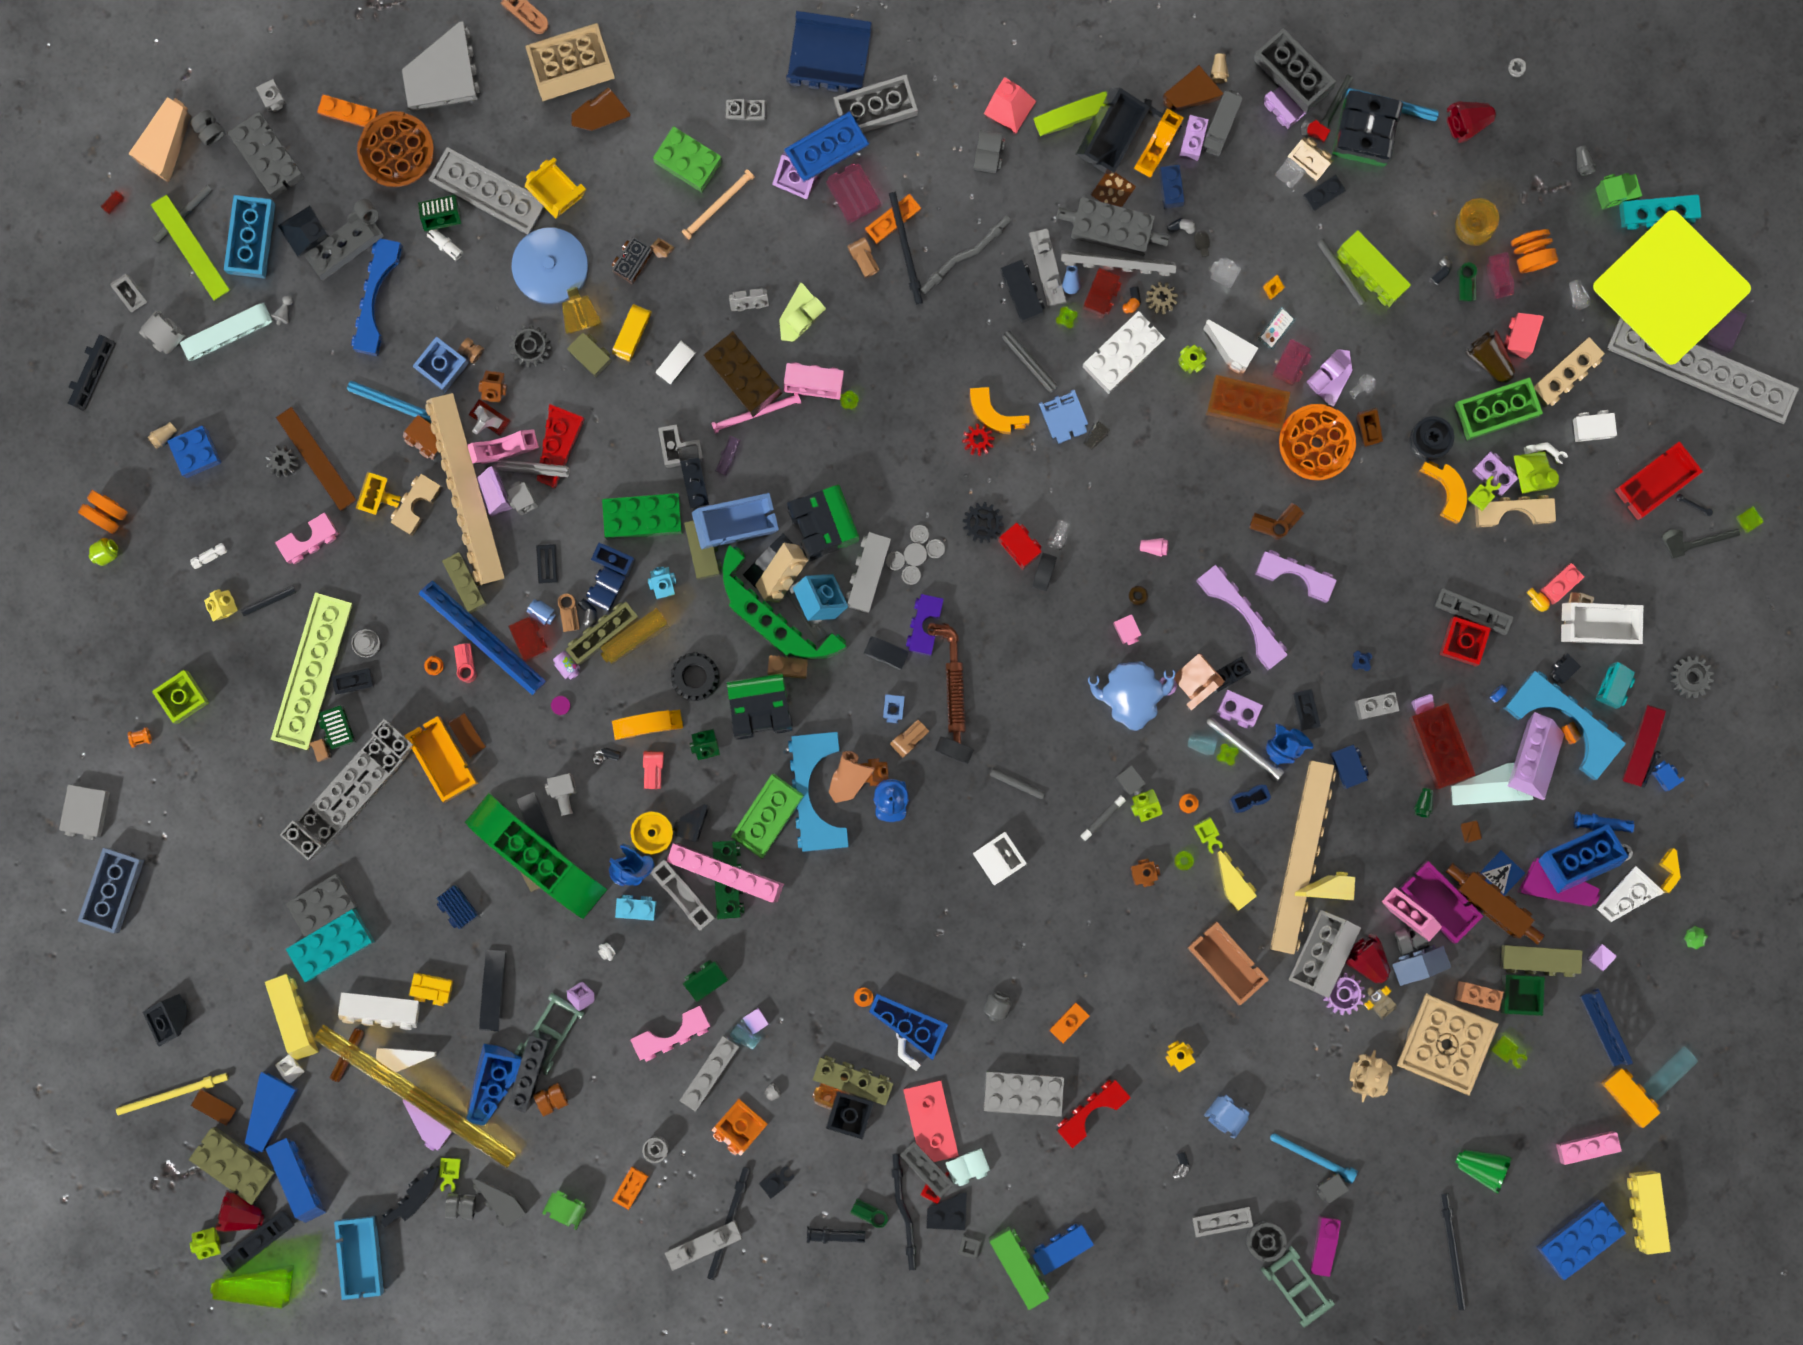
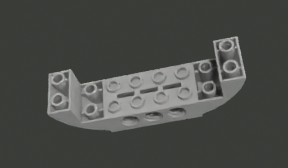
M385 719L372 731L373 737L297 821L292 820L280 834L308 861L324 850L348 827L392 778L409 754L413 744Z

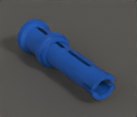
M1576 811L1574 816V828L1576 829L1583 827L1594 831L1609 824L1614 831L1633 833L1634 821L1603 818L1594 813L1587 815L1581 814Z

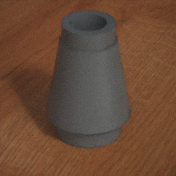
M1587 146L1576 148L1577 171L1582 176L1594 173L1596 171V164Z

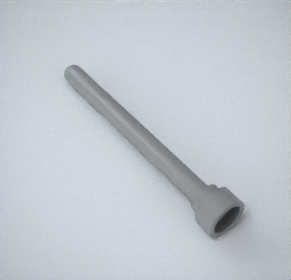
M1213 718L1207 720L1208 725L1265 768L1272 780L1277 782L1285 772V769L1281 766H1273L1216 720Z

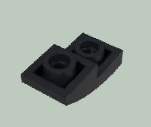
M871 636L863 654L901 670L909 652Z
M1243 657L1216 671L1225 682L1215 690V693L1251 674Z

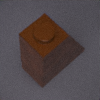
M1198 65L1164 93L1163 103L1168 109L1178 112L1218 101L1224 93L1201 66Z

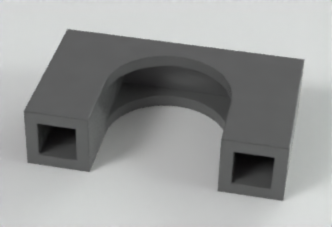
M1229 90V92L1224 91L1201 150L1216 156L1220 155L1243 99L1238 92Z

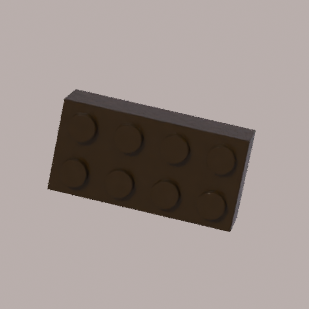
M733 331L703 354L709 365L752 417L783 394L779 386Z

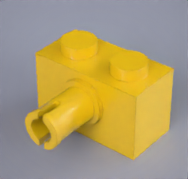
M367 472L356 509L376 515L381 503L397 508L399 503L392 501V499L400 501L401 496L385 492L384 488L388 478Z

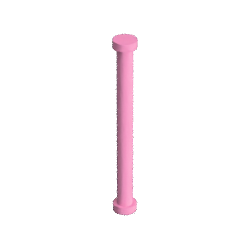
M794 393V396L769 404L754 417L749 412L718 423L712 422L711 424L716 434L718 430L794 403L800 404L801 401L798 393Z

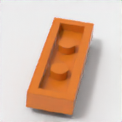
M323 94L317 113L365 127L368 122L377 116L378 111Z
M910 194L898 202L903 223L921 210V207ZM892 208L865 228V231L876 245L897 229Z

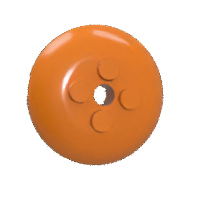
M1324 404L1306 405L1294 411L1284 422L1279 436V449L1286 465L1297 475L1309 480H1325L1341 473L1349 465L1356 448L1355 432L1348 418L1339 410ZM1312 439H1319L1322 443L1321 447H1314Z

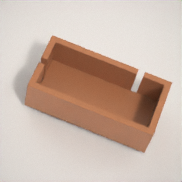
M1214 922L1202 933L1204 937L1198 936L1187 948L1238 1005H1242L1269 979L1258 967L1255 966L1253 969L1250 967L1254 965V962L1220 924Z

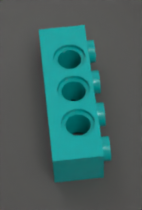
M1699 195L1623 201L1619 205L1621 227H1627L1628 230L1639 229V226L1651 228L1662 218L1657 215V209L1663 210L1665 215L1668 211H1675L1676 207L1683 210V215L1681 216L1689 224H1695L1701 218ZM1637 211H1643L1646 216L1645 219L1639 218Z

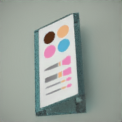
M1281 307L1257 339L1273 350L1295 319Z

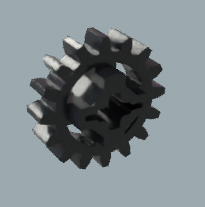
M986 502L983 503V506L976 503L975 509L970 506L971 512H965L964 515L968 518L962 521L967 524V526L963 527V530L969 531L967 537L972 535L973 542L980 539V544H982L983 540L986 539L990 543L991 537L996 540V533H1002L999 527H1003L1004 523L999 520L1003 519V515H997L1000 510L996 509L994 511L993 504L987 507ZM978 511H988L989 513L986 515ZM973 516L976 522L975 525L971 528L970 520ZM979 518L982 519L983 521H984L985 519L987 520V523H986L987 527H985V526H983V525H982L981 527L979 526V524H980ZM995 518L996 527L993 530L991 521ZM982 531L986 532L988 535H978L976 533Z

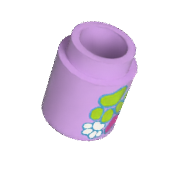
M563 651L553 659L555 667L565 680L568 678L572 680L580 674L578 671L580 666L577 665L566 651Z

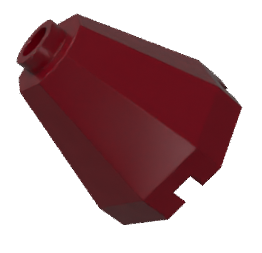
M1459 101L1452 103L1447 108V113L1450 112V116L1447 117V124L1452 137L1455 139L1459 138V143L1471 139L1493 123L1496 117L1494 107L1488 103Z
M1370 934L1367 936L1368 940L1365 941L1362 938L1353 944L1345 963L1372 982L1383 983L1389 978L1391 970L1382 942L1376 935Z
M226 1190L217 1218L219 1221L216 1223L215 1228L223 1232L257 1229L258 1225H262L264 1214H261V1208L254 1204H249L238 1196L237 1193Z

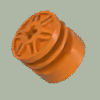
M1549 229L1530 231L1511 241L1512 247H1518L1513 251L1514 254L1524 255L1516 261L1520 273L1540 270L1559 261L1555 248L1546 249V246L1553 242L1552 238H1547L1551 235Z

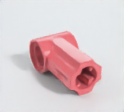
M471 644L454 646L457 676L463 682L471 683L477 677ZM465 669L471 670V675L468 678H463L462 676Z
M644 751V789H661V769H663L664 762L663 752Z

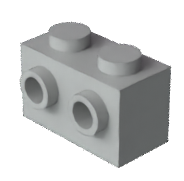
M516 482L510 486L511 489L507 490L509 496L506 498L513 509L516 508L521 516L538 507L525 482Z

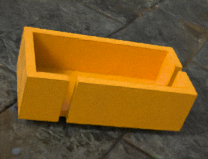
M437 716L423 724L424 728L427 729L425 731L423 728L418 727L404 735L413 744L412 750L442 802L446 803L479 784L471 769L465 768L468 764L441 717Z

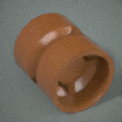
M559 1083L548 1087V1091L541 1090L533 1094L543 1117L553 1113L554 1108L559 1110L569 1105Z

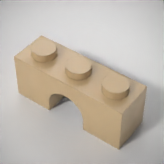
M422 474L414 478L411 484L412 489L409 493L406 492L401 499L402 505L399 509L396 508L391 515V523L411 536L414 535L423 521L414 513L415 503L419 500H427L433 504L443 489L439 484Z

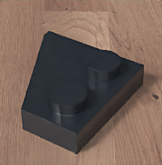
M967 1192L927 1208L926 1228L965 1230Z

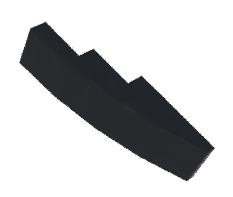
M486 950L479 1030L499 1032L506 951Z

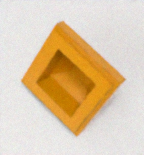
M1275 275L1266 281L1263 288L1271 300L1285 286L1280 277Z

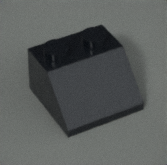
M837 1091L826 1129L863 1140L874 1102Z

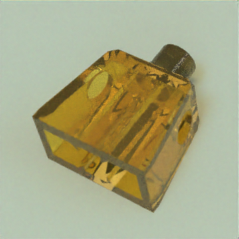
M577 287L566 290L569 301L562 303L566 334L602 324L588 295L580 297Z

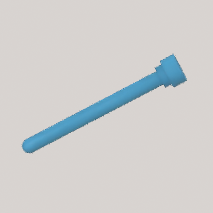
M1277 1134L1270 1136L1272 1141L1342 1175L1341 1178L1349 1184L1353 1183L1358 1173V1170L1352 1167L1350 1169L1347 1167L1343 1168Z

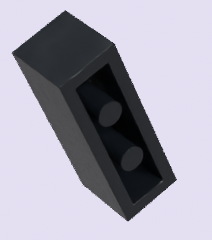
M1019 260L1001 267L1000 272L1021 323L1042 316L1045 305L1041 298L1038 299L1036 295L1038 288L1035 281L1031 282L1029 278L1031 271L1028 264H1024L1023 260Z
M698 446L679 448L680 464L690 508L709 505Z

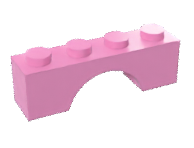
M700 1005L682 1014V1026L674 1036L661 1038L647 1031L630 1039L639 1059H645L647 1062L655 1058V1053L661 1050L665 1053L674 1049L673 1044L680 1042L682 1045L690 1041V1036L696 1033L700 1036L709 1032L707 1028L711 1025L702 1006Z

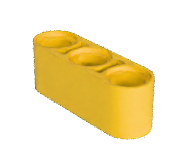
M636 304L632 305L613 347V355L629 362L631 361L649 321L651 311Z

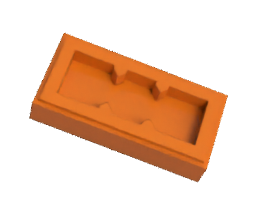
M1075 1002L1049 1031L1064 1043L1090 1015Z
M632 1166L612 1201L629 1210L647 1180L648 1175Z

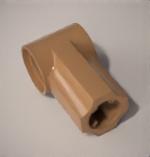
M865 237L847 245L854 261H857L865 278L880 271Z
M563 594L558 599L563 632L580 630L576 607L577 601L571 594ZM565 597L572 599V605L568 608H565L562 604Z
M917 720L904 733L899 734L890 745L904 758L929 731Z

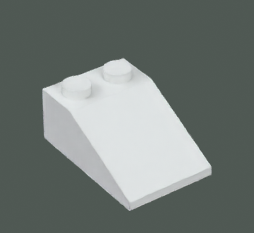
M1208 319L1203 329L1226 364L1230 366L1229 369L1238 374L1240 372L1244 373L1258 347Z

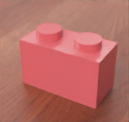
M1570 563L1539 591L1553 605L1578 584L1584 576Z

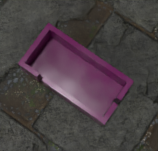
M1425 861L1413 873L1416 877L1410 876L1398 889L1431 914L1442 926L1440 931L1452 943L1457 944L1483 915L1472 904L1464 906L1463 904H1466L1468 900L1429 861Z

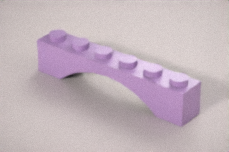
M1216 565L1198 578L1196 582L1208 596L1228 602L1245 617L1254 635L1256 656L1267 670L1271 669L1287 656V648L1281 641L1278 643L1275 640V633L1269 626L1266 628L1263 625V618L1257 611L1254 613L1251 610V603L1245 596L1242 598L1238 594V587L1233 581L1230 583L1226 579L1227 574L1223 568H1218Z

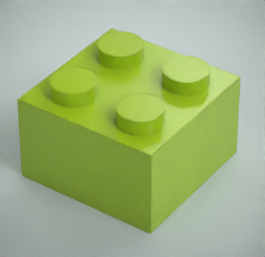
M186 670L181 671L152 691L174 724H179L209 704V701L189 671Z

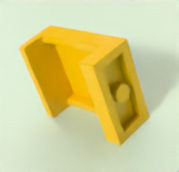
M553 157L550 161L548 159L545 160L536 172L533 170L526 176L527 181L524 187L556 219L583 198L586 188L582 184L576 186L556 166L557 159Z

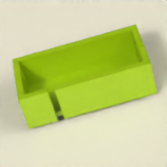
M1358 230L1337 251L1339 260L1345 265L1348 264L1352 268L1351 272L1357 278L1361 277L1364 280V285L1369 291H1374L1378 294L1377 298L1384 306L1387 304L1390 307L1411 286Z

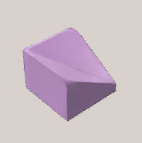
M1599 944L1588 960L1604 971L1617 956L1604 945Z
M580 982L567 990V1000L580 1011L594 1002V992L583 982Z

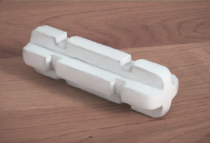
M222 543L216 545L215 548L203 552L199 557L191 559V565L195 569L201 567L202 564L216 559L218 555L225 554L227 552L226 547Z

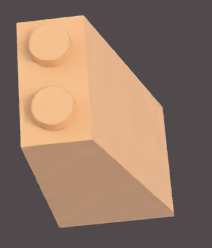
M168 97L129 152V155L138 163L167 182L171 179L191 115L187 112L188 108L176 98L171 100Z

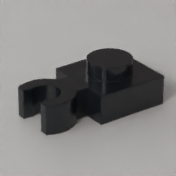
M788 1166L782 1168L780 1175H777L774 1171L759 1183L770 1199L786 1188L783 1183L784 1181H791L794 1178V1174L790 1177L784 1175V1172L789 1168Z

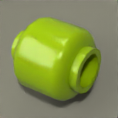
M102 538L90 546L89 558L94 564L97 563L100 566H105L117 558L118 546L112 539Z

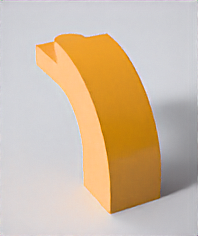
M1169 109L1166 110L1146 149L1136 163L1135 170L1151 178L1174 139L1184 117Z
M989 387L970 388V401L973 412L977 419L987 426L986 428L1000 434H1011V427H1014V429H1026V426H1029V415L1003 416L997 413L990 402Z
M1424 462L1419 471L1441 482L1446 490L1447 499L1440 516L1457 524L1460 522L1467 504L1466 487L1461 476L1448 464L1439 469V465L1434 462Z
M679 709L646 713L612 721L615 740L650 733L682 729L683 723Z

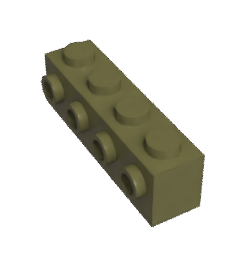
M621 602L616 605L610 615L605 614L602 616L596 626H590L583 632L584 635L579 639L575 638L568 644L569 647L565 650L577 665H582L640 619L627 602Z
M1502 945L1501 968L1506 969V973H1517L1518 970H1525V974L1537 975V971H1545L1544 975L1556 976V972L1564 973V977H1575L1576 974H1581L1582 951Z
M827 1055L824 1058L820 1057L813 1077L814 1081L886 1106L893 1086V1082H890V1077L881 1074L879 1077L872 1075L873 1072L862 1068L859 1071L853 1069V1064L843 1062V1065L836 1063V1058Z

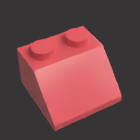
M1518 313L1515 318L1512 317L1508 327L1511 328L1510 335H1506L1503 343L1507 353L1525 359L1533 353L1544 316Z

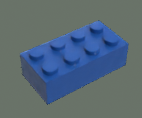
M1608 824L1545 852L1538 861L1556 892L1561 893L1619 867L1628 858V855Z
M1597 1200L1538 1245L1537 1248L1558 1276L1565 1281L1625 1235L1626 1232L1604 1203Z

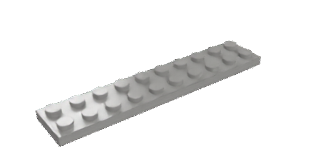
M1621 317L1607 346L1609 351L1781 424L1785 423L1799 388L1698 345L1691 348L1676 364H1667Z

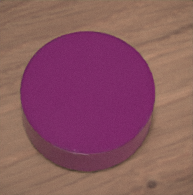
M557 696L551 702V709L557 715H565L571 708L570 701L564 696Z

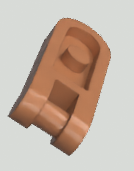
M503 0L501 2L504 8L510 11L535 34H543L547 31L549 26L547 18L527 0H517L519 3L516 7L512 5L516 0Z

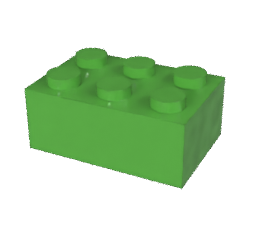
M674 126L653 157L654 163L700 192L704 191L723 162L720 155Z

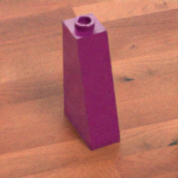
M1534 858L1518 890V893L1588 907H1592L1593 904L1596 905L1600 898V894H1598L1600 889L1587 882L1557 893L1538 861L1540 858Z

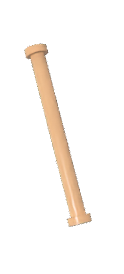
M748 169L686 230L683 229L681 231L688 240L750 179L753 180L755 178Z

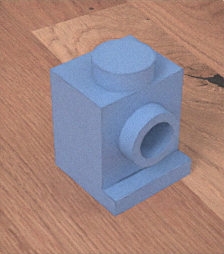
M885 695L883 718L887 719L888 723H898V720H902L905 696ZM892 706L897 707L896 713L890 712Z

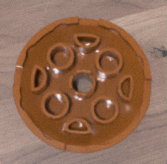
M400 111L386 112L373 118L364 127L357 144L358 159L365 173L375 182L388 187L407 186L420 179L428 170L434 153L431 134L423 122L412 115ZM394 147H401L398 155L392 154Z

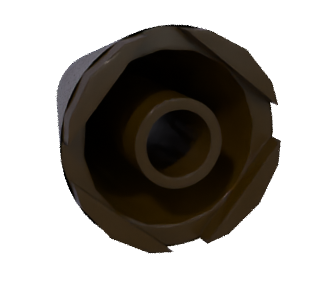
M1492 329V334L1488 331L1471 344L1473 348L1470 351L1467 348L1465 353L1497 381L1507 383L1514 378L1515 369L1498 331Z

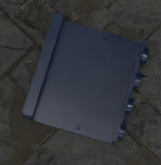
M796 11L788 75H786L787 82H790L793 86L809 85L808 87L813 89L825 87L832 92L845 90L846 93L862 89L872 22Z

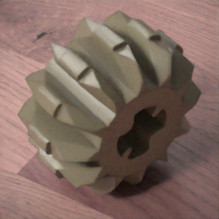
M1158 282V288L1155 285H1151L1152 291H1147L1146 294L1150 297L1146 298V302L1151 303L1149 309L1156 307V314H1158L1159 309H1162V313L1166 314V308L1172 311V305H1177V301L1174 299L1178 297V294L1172 293L1175 290L1174 286L1168 289V282L1165 283L1164 287H1162L1161 282ZM1160 294L1166 297L1164 302H1161V299H1157Z

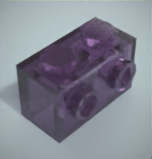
M1732 309L1708 332L1707 337L1710 339L1707 344L1729 353L1736 342L1747 314Z

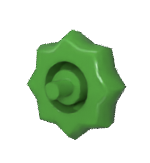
M1694 926L1686 931L1684 940L1688 947L1697 950L1705 946L1708 936L1705 934L1704 928Z

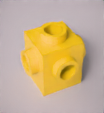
M1177 1040L1168 1046L1169 1050L1166 1051L1168 1055L1165 1058L1171 1067L1175 1066L1178 1072L1195 1063L1192 1057L1194 1051L1189 1043L1185 1045L1183 1041L1179 1043ZM1178 1052H1182L1181 1058H1177Z

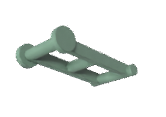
M554 993L550 994L548 999L551 1002L534 1028L537 1031L540 1030L543 1033L552 1035V1038L558 1041L544 1062L542 1068L544 1069V1075H547L552 1068L554 1062L551 1060L577 1017L581 1019L585 1013L582 1010L578 1011L572 1004ZM554 1004L574 1015L562 1035L543 1024ZM527 1041L525 1044L521 1042L514 1054L523 1057Z
M1290 1246L1288 1247L1290 1252L1267 1269L1264 1267L1260 1269L1269 1281L1274 1280L1302 1318L1300 1323L1305 1328L1335 1304L1331 1299L1326 1300L1298 1262L1300 1256ZM1293 1260L1305 1279L1287 1292L1273 1273ZM1311 1285L1324 1304L1305 1317L1292 1298Z

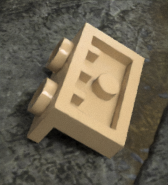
M1306 137L1301 139L1288 156L1291 161L1316 181L1319 180L1334 161L1328 151L1319 149L1317 143L1309 137L1308 139Z

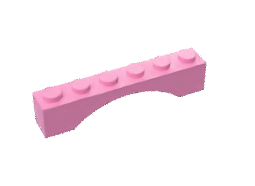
M679 843L672 845L666 861L772 903L778 902L784 886L783 883L729 865Z

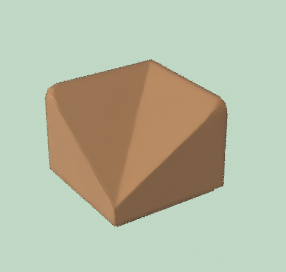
M324 739L309 743L313 747L318 762L331 758L329 748Z

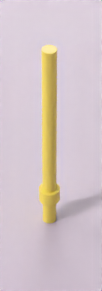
M227 1073L214 1077L208 1076L203 1078L202 1081L116 1108L117 1115H122L202 1088H212L215 1084L227 1081L229 1078Z

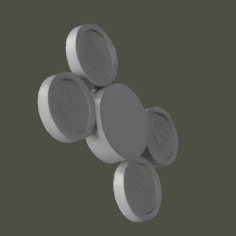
M916 525L911 529L910 538L914 543L906 547L904 556L898 551H893L886 557V565L891 570H900L904 566L905 561L910 565L902 571V579L908 585H914L919 582L921 573L917 566L922 565L926 561L927 554L929 557L937 559L945 552L943 542L938 539L929 541L926 549L921 545L929 538V531L923 525Z

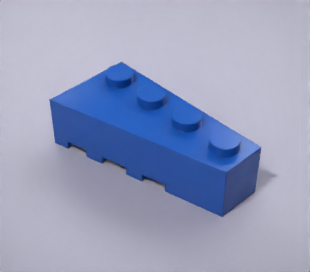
M876 994L869 1011L930 1059H934L948 1026L947 1023L880 994Z
M285 1138L265 1148L294 1217L307 1223L326 1213L314 1188L313 1181L306 1171V1165L297 1153L299 1149L295 1141Z

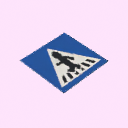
M1501 850L1480 872L1486 877L1485 881L1488 884L1493 883L1502 890L1500 893L1504 896L1525 874Z

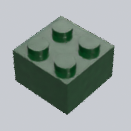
M1502 974L1501 992H1503L1501 1000V1013L1543 1016L1545 977Z

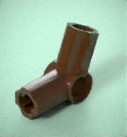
M1291 503L1277 520L1254 513L1249 529L1270 535L1275 539H1282L1304 515V512L1297 505ZM1281 525L1284 528V533L1281 535L1277 534L1274 527Z

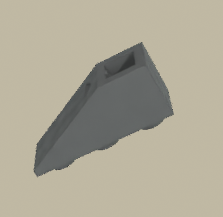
M479 1178L473 1180V1188L479 1195L482 1193L486 1199L484 1201L486 1206L496 1212V1219L502 1226H510L527 1213V1210L516 1196Z

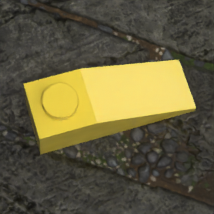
M1336 872V876L1328 875L1296 891L1295 896L1354 900L1355 877H1349L1347 872Z

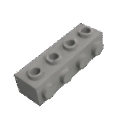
M870 532L868 536H863L861 547H864L862 555L858 554L855 565H858L856 573H852L850 583L853 586L851 591L847 590L845 596L849 608L869 613L891 541L890 538Z

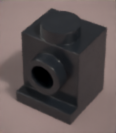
M1568 653L1562 656L1563 661L1560 659L1553 665L1554 670L1551 672L1550 677L1556 683H1565L1581 668Z

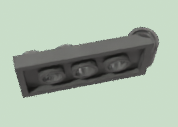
M361 199L357 201L354 205V211L347 216L350 222L304 255L322 281L384 236L375 224L379 218V213L370 200Z

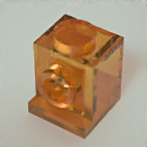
M821 1083L819 1088H815L812 1098H814L816 1105L831 1110L836 1092L843 1093V1091ZM830 1096L831 1100L826 1102L824 1101V1097Z

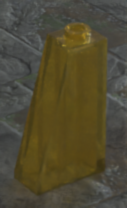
M656 608L600 647L603 651L600 654L606 663L610 661L613 665L670 628L658 608Z

